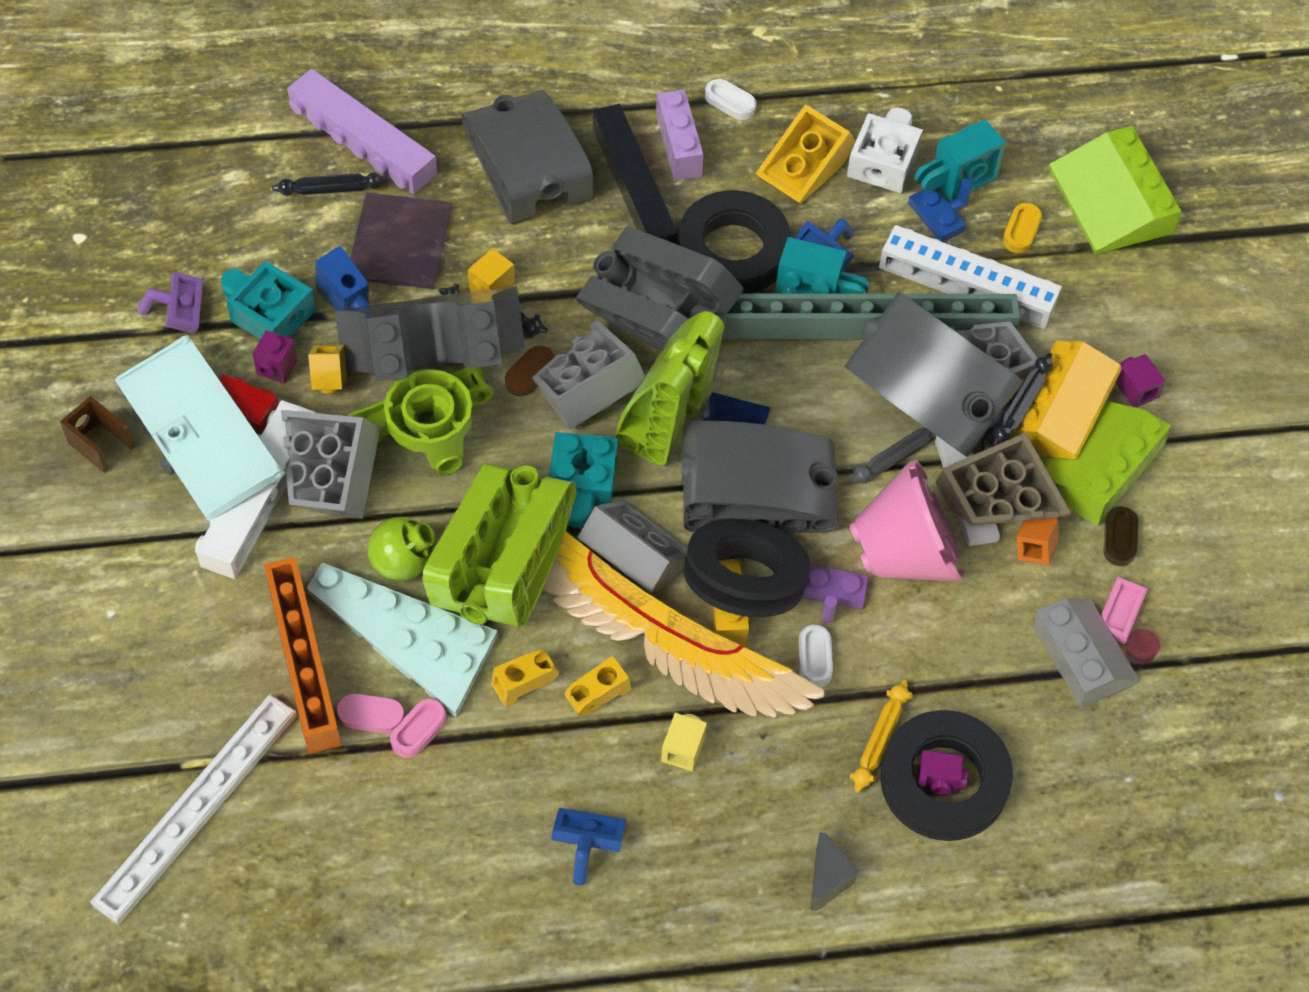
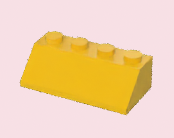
M1056 340L1050 351L1052 353L1053 368L1050 373L1045 375L1044 384L1019 426L1011 432L1013 438L1026 433L1039 456L1077 460L1122 368L1119 363L1085 342Z

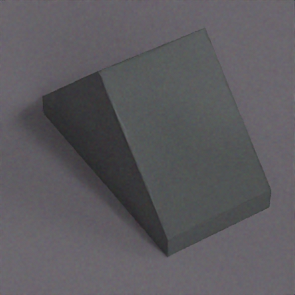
M819 833L816 847L810 910L818 911L853 885L858 869L827 833Z

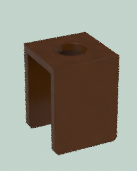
M92 396L88 397L60 421L68 444L104 473L108 471V467L102 450L84 436L88 431L99 424L130 450L135 447L129 427ZM83 415H87L85 421L79 427H75L78 419Z

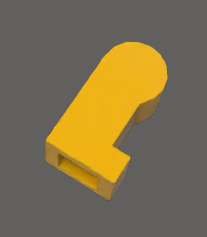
M541 649L530 654H524L493 668L491 685L506 708L516 703L518 697L551 684L558 677L559 671L547 651Z
M612 655L571 684L565 691L564 696L580 717H586L595 712L602 704L605 705L618 695L623 697L632 691L629 677Z

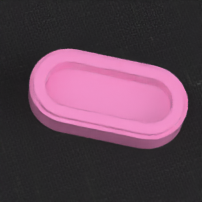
M350 694L343 697L337 706L340 723L349 729L389 734L404 719L401 704L390 698Z
M425 699L416 704L391 733L390 741L393 751L403 758L417 756L445 726L447 716L444 705L435 699Z

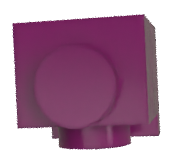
M923 750L918 764L917 786L922 791L929 790L933 794L940 796L957 794L958 789L965 790L968 769H962L963 756Z

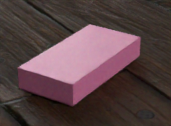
M1117 577L1101 617L1115 640L1125 645L1148 588Z

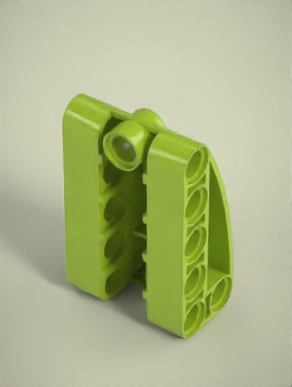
M708 311L700 312L689 318L673 333L621 414L614 437L618 438V444L622 448L655 465L663 466L667 463L680 441L684 419L686 417H695L709 395L724 332V323L717 315Z
M485 463L424 567L422 579L431 606L458 612L467 621L477 625H482L487 620L519 628L524 627L547 581L562 543L576 497V484L571 481L548 476L539 478L537 469L530 465H523L512 469Z

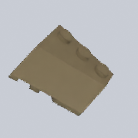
M1026 433L943 468L935 482L950 510L970 525L1067 517L1072 514Z

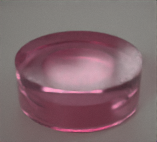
M1147 629L1133 631L1125 644L1128 656L1139 663L1152 661L1160 649L1158 637Z

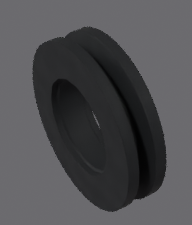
M727 190L706 195L687 209L679 225L678 245L711 257L721 263L743 287L741 294H751L767 288L777 280L779 262L787 238L791 237L789 224L784 214L772 202L751 192ZM737 225L755 232L763 241V248L756 255L747 259L730 260L721 258L711 252L704 240L711 231L721 226Z
M721 519L701 526L692 534L688 544L683 571L690 589L711 606L740 616L771 617L788 612L799 604L803 598L806 581L810 572V559L805 549L796 539L774 526L754 520ZM731 557L749 558L770 568L774 575L759 578L743 576L732 572L723 566L719 560Z
M930 711L911 718L893 734L886 748L881 766V788L885 801L892 813L912 831L935 840H962L983 832L999 817L1012 786V762L1001 738L984 722L957 711ZM933 748H951L963 753L975 764L980 776V787L972 797L958 803H944L930 798L917 786L914 780L913 763L915 759L922 754L923 750L927 751Z

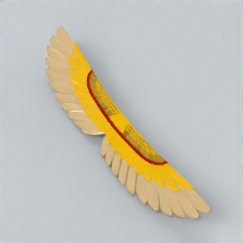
M565 531L556 559L542 590L557 596L553 598V601L558 606L568 609L567 613L573 617L583 618L581 622L584 625L597 627L596 631L603 635H611V640L625 641L644 633V649L648 662L652 666L657 664L658 669L665 676H668L670 671V675L677 685L683 686L685 684L691 693L696 696L700 694L709 703L716 704L717 699L730 711L736 713L738 711L737 708H739L745 714L755 718L758 717L757 711L773 718L778 717L776 711L785 715H795L796 710L794 708L799 710L811 709L814 707V704L808 699H820L826 695L822 688L794 673L792 669L724 638L679 614L616 572Z

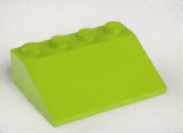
M1133 126L1106 132L1049 164V171L1095 255L1175 233L1182 211Z
M1106 401L1077 460L1039 457L1068 508L1098 527L1108 512L1114 508L1164 448L1171 425L1145 409Z

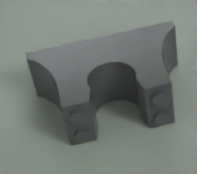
M517 286L335 310L339 344L345 347L346 372L370 373L375 376L376 381L405 378L410 376L414 369L438 364L463 363L468 368L502 364L501 356L503 354L525 347Z

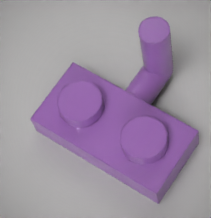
M174 271L170 278L169 292L149 288L137 307V311L141 315H147L155 301L168 304L165 327L195 334L199 327L203 279Z
M810 564V572L806 581L803 598L824 602L821 618L823 622L831 623L834 620L837 605L858 609L863 608L868 575Z

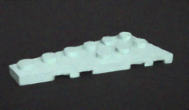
M325 563L320 564L307 587L309 596L333 616L339 617L358 637H363L372 645L376 652L407 678L413 679L425 689V693L431 698L437 699L447 708L450 714L455 718L457 717L498 637L497 630L484 625L473 624L464 617L431 606L428 603Z

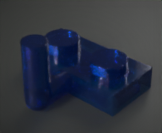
M711 392L703 415V421H729L766 425L771 407Z

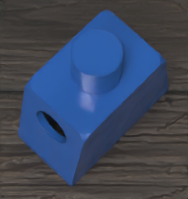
M341 246L315 261L316 289L335 310L370 306L368 302L369 284Z

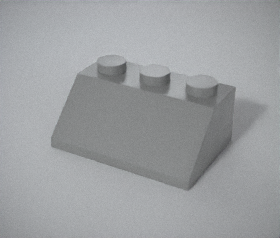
M625 500L595 506L577 537L595 555L602 556L609 561L612 569L629 576L634 580V584L647 593L665 589L684 569L688 547Z
M1065 598L1037 610L1033 628L1080 708L1139 683L1138 676L1092 600Z

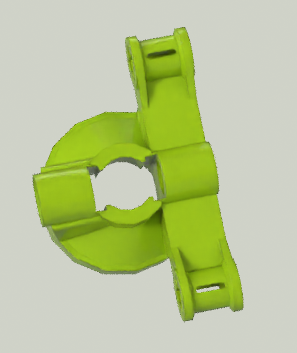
M466 367L451 374L445 371L425 369L412 372L410 376L397 380L386 394L385 400L353 411L347 416L363 417L380 426L378 442L390 433L398 444L411 451L423 452L431 468L436 469L438 475L447 476L459 470L463 464L461 458L464 456V436L471 428L473 406H479L489 401L494 391L490 385L485 383L481 367ZM433 418H435V422H437V423L427 424V423H429Z

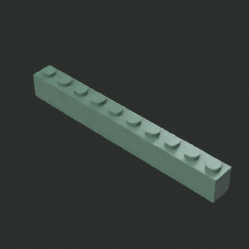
M740 294L727 313V324L722 339H862L865 326L873 318L880 317L897 294ZM904 294L948 327H954L955 331L972 329L974 325L1007 321H1011L1017 330L1020 320L1017 294Z

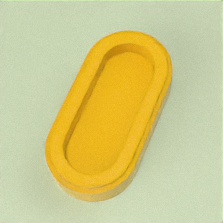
M1021 203L1014 208L1003 237V244L1009 251L1024 253L1031 248L1042 219L1041 210L1036 205Z

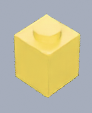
M675 713L662 746L661 762L693 772L706 737L707 723L692 714L681 715Z

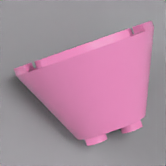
M916 459L908 462L855 518V523L850 524L851 533L856 542L860 541L865 553L861 554L867 572L871 571L873 575H877L879 578L962 581L965 579L963 569L957 571L955 563L961 561L951 529L935 492L931 493L926 482L928 477Z

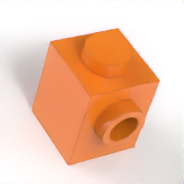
M1058 517L1023 521L1017 534L1018 561L1043 565L1050 564L1059 542Z

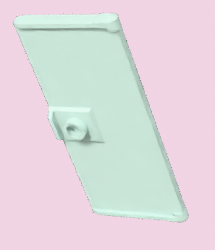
M189 335L181 337L115 379L117 385L208 521L215 519L284 476L285 472L281 466L274 460L198 351Z

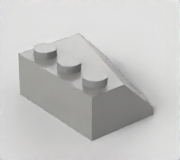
M598 319L590 325L592 330L584 338L577 336L571 342L573 346L571 350L566 354L556 355L532 377L557 417L570 430L575 426L584 424L588 418L599 411L611 407L615 401L623 396L635 392L645 378L635 353Z
M281 410L282 421L285 422L286 436L283 437L284 448L288 450L290 457L289 465L286 467L289 505L333 516L363 519L381 427L363 417Z

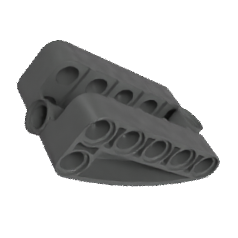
M544 90L516 98L511 95H501L494 100L493 105L462 114L465 132L509 223L535 216L536 201L540 199L551 200L561 195L564 203L568 206L593 197V173L589 160L565 117Z
M626 226L611 247L612 251H604L595 258L593 269L598 275L596 277L591 276L576 297L577 302L587 310L622 331L662 351L673 333L689 318L700 312L708 311L717 315L723 321L725 329L727 313L742 293L743 287L715 259Z
M900 291L880 317L873 318L865 326L862 333L863 341L844 366L966 457L971 454L983 438L985 431L988 428L996 427L1001 422L1003 407L1009 403L1024 382ZM989 405L987 414L980 417L982 408Z
M697 420L684 425L682 440L683 526L687 531L695 532L701 526L712 521L733 518L766 523L786 533H827L839 527L838 475L836 472L835 445L832 440L794 429L754 423ZM821 483H822V484H826V485H828V486H820V485H818V484H821Z

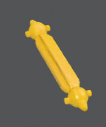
M903 680L899 685H895L891 690H887L886 694L891 700L884 705L860 759L861 768L850 774V779H853L855 783L854 791L856 793H859L863 788L876 781V776L872 772L879 766L902 714V704L907 702L908 699H912L913 696L907 689V680Z

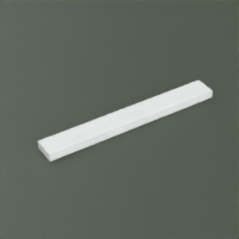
M269 694L90 901L91 905L113 922L120 925L297 717L296 711Z

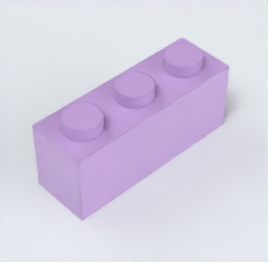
M685 89L657 93L656 118L674 181L702 177L703 151Z

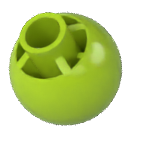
M393 517L381 522L373 530L368 541L367 552L370 565L381 576L392 581H407L417 577L423 572L426 562L432 554V545L436 541L433 529L425 522L419 523L407 517Z

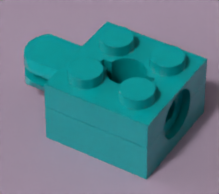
M986 119L976 124H970L962 131L954 135H947L938 142L935 160L921 166L914 176L915 180L926 193L939 188L949 201L958 198L963 179L972 180L971 192L997 179L1006 141Z
M788 237L779 262L775 294H867L870 285L865 277L843 272L846 251Z
M264 261L250 276L234 268L225 272L221 277L223 294L228 297L226 303L231 322L258 339L262 338L265 331L290 338L316 311L313 290L267 261Z
M555 432L549 477L571 481L576 484V497L568 526L583 528L595 506L612 503L618 458V438Z

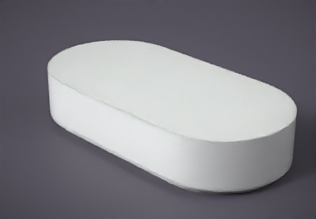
M723 79L712 80L706 85L705 99L715 108L738 120H747L755 114L756 100L751 94Z
M809 625L802 629L798 639L799 676L820 688L826 686L832 678L831 635L826 628L820 625Z

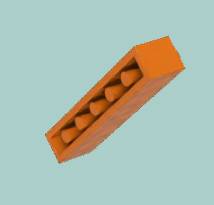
M292 557L264 564L308 754L342 746L297 559Z

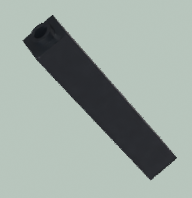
M620 103L593 110V131L636 229L677 244L678 232Z

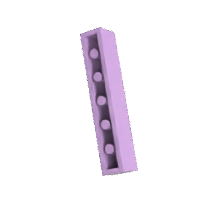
M310 69L287 88L290 100L289 105L296 114L306 117L314 127L327 132L335 142L348 147L359 159L363 158L369 162L380 174L384 173L390 177L401 189L405 188L414 195L438 175L436 156L313 69Z

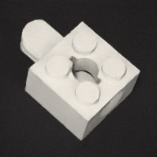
M892 108L885 118L868 113L850 154L847 177L902 193L919 152L923 131L911 126L912 115L907 110Z

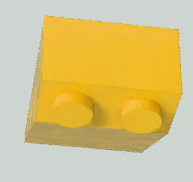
M805 104L755 175L799 204H802L843 166L850 156L856 140L851 132Z

